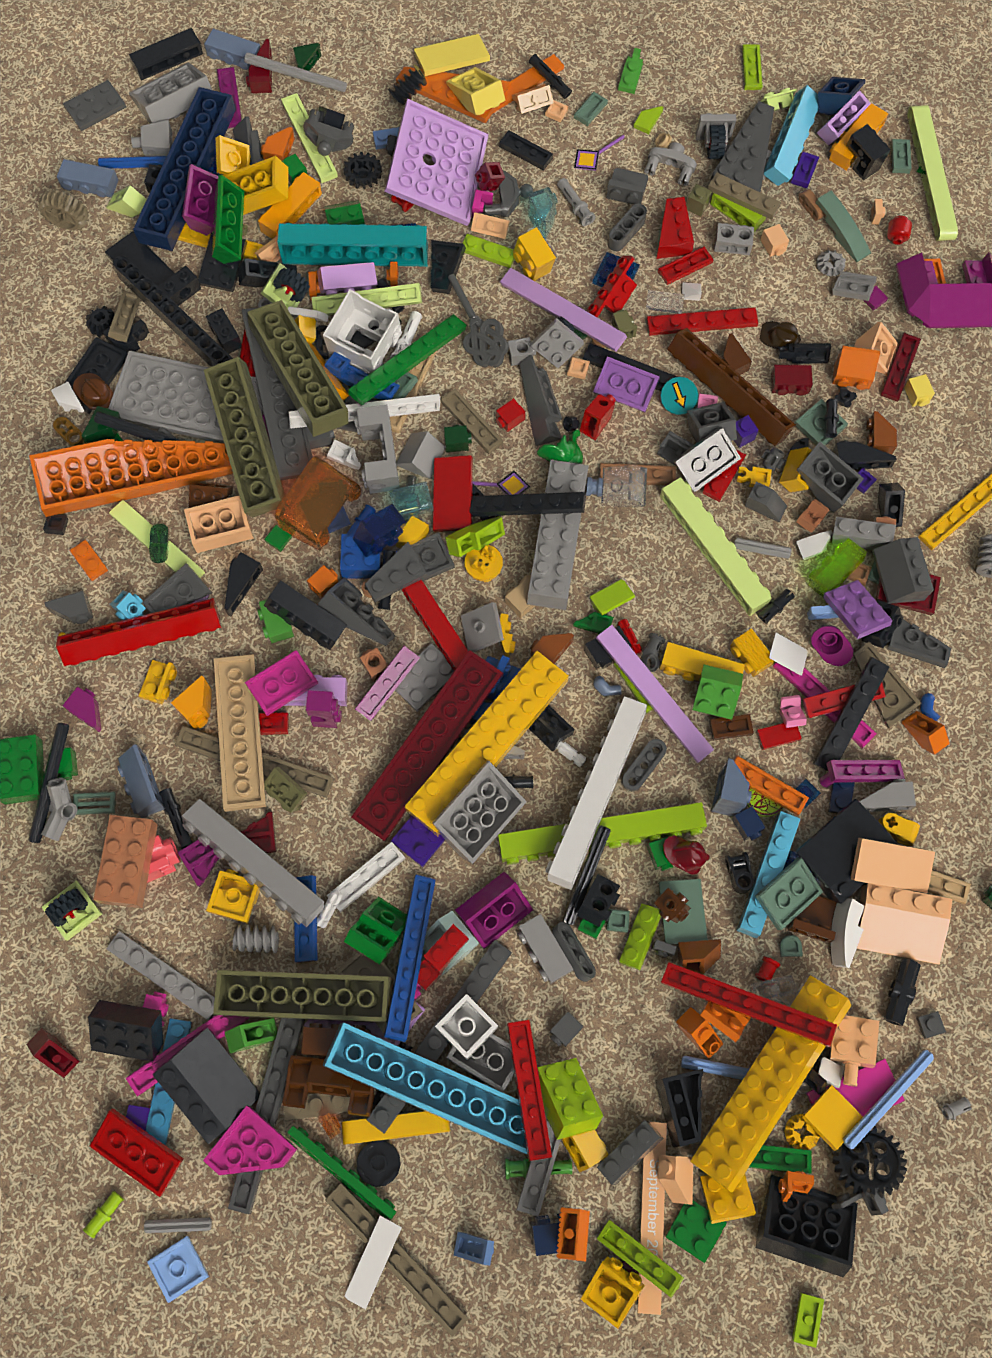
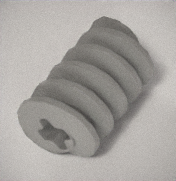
M988 534L979 540L976 572L983 577L992 578V534Z
M238 924L233 936V951H236L237 947L240 952H243L245 948H247L248 952H252L254 947L258 953L263 948L266 953H269L271 948L273 953L278 951L279 933L276 932L274 926L271 927L270 932L267 931L266 925L263 926L262 931H259L258 925H255L253 931L250 930L249 925H246L245 930L242 931L241 924Z

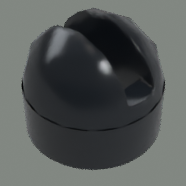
M575 416L564 418L563 427L566 431H574L579 427L580 422Z

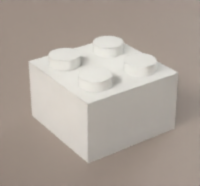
M466 994L435 1027L468 1060L493 1034L498 1025Z

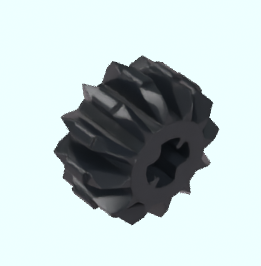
M96 306V310H90V314L86 315V326L91 334L101 338L103 332L111 326L115 313L111 308L107 309L105 306L101 309Z

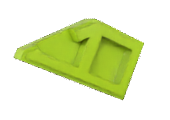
M660 106L641 111L633 128L650 134L664 107Z

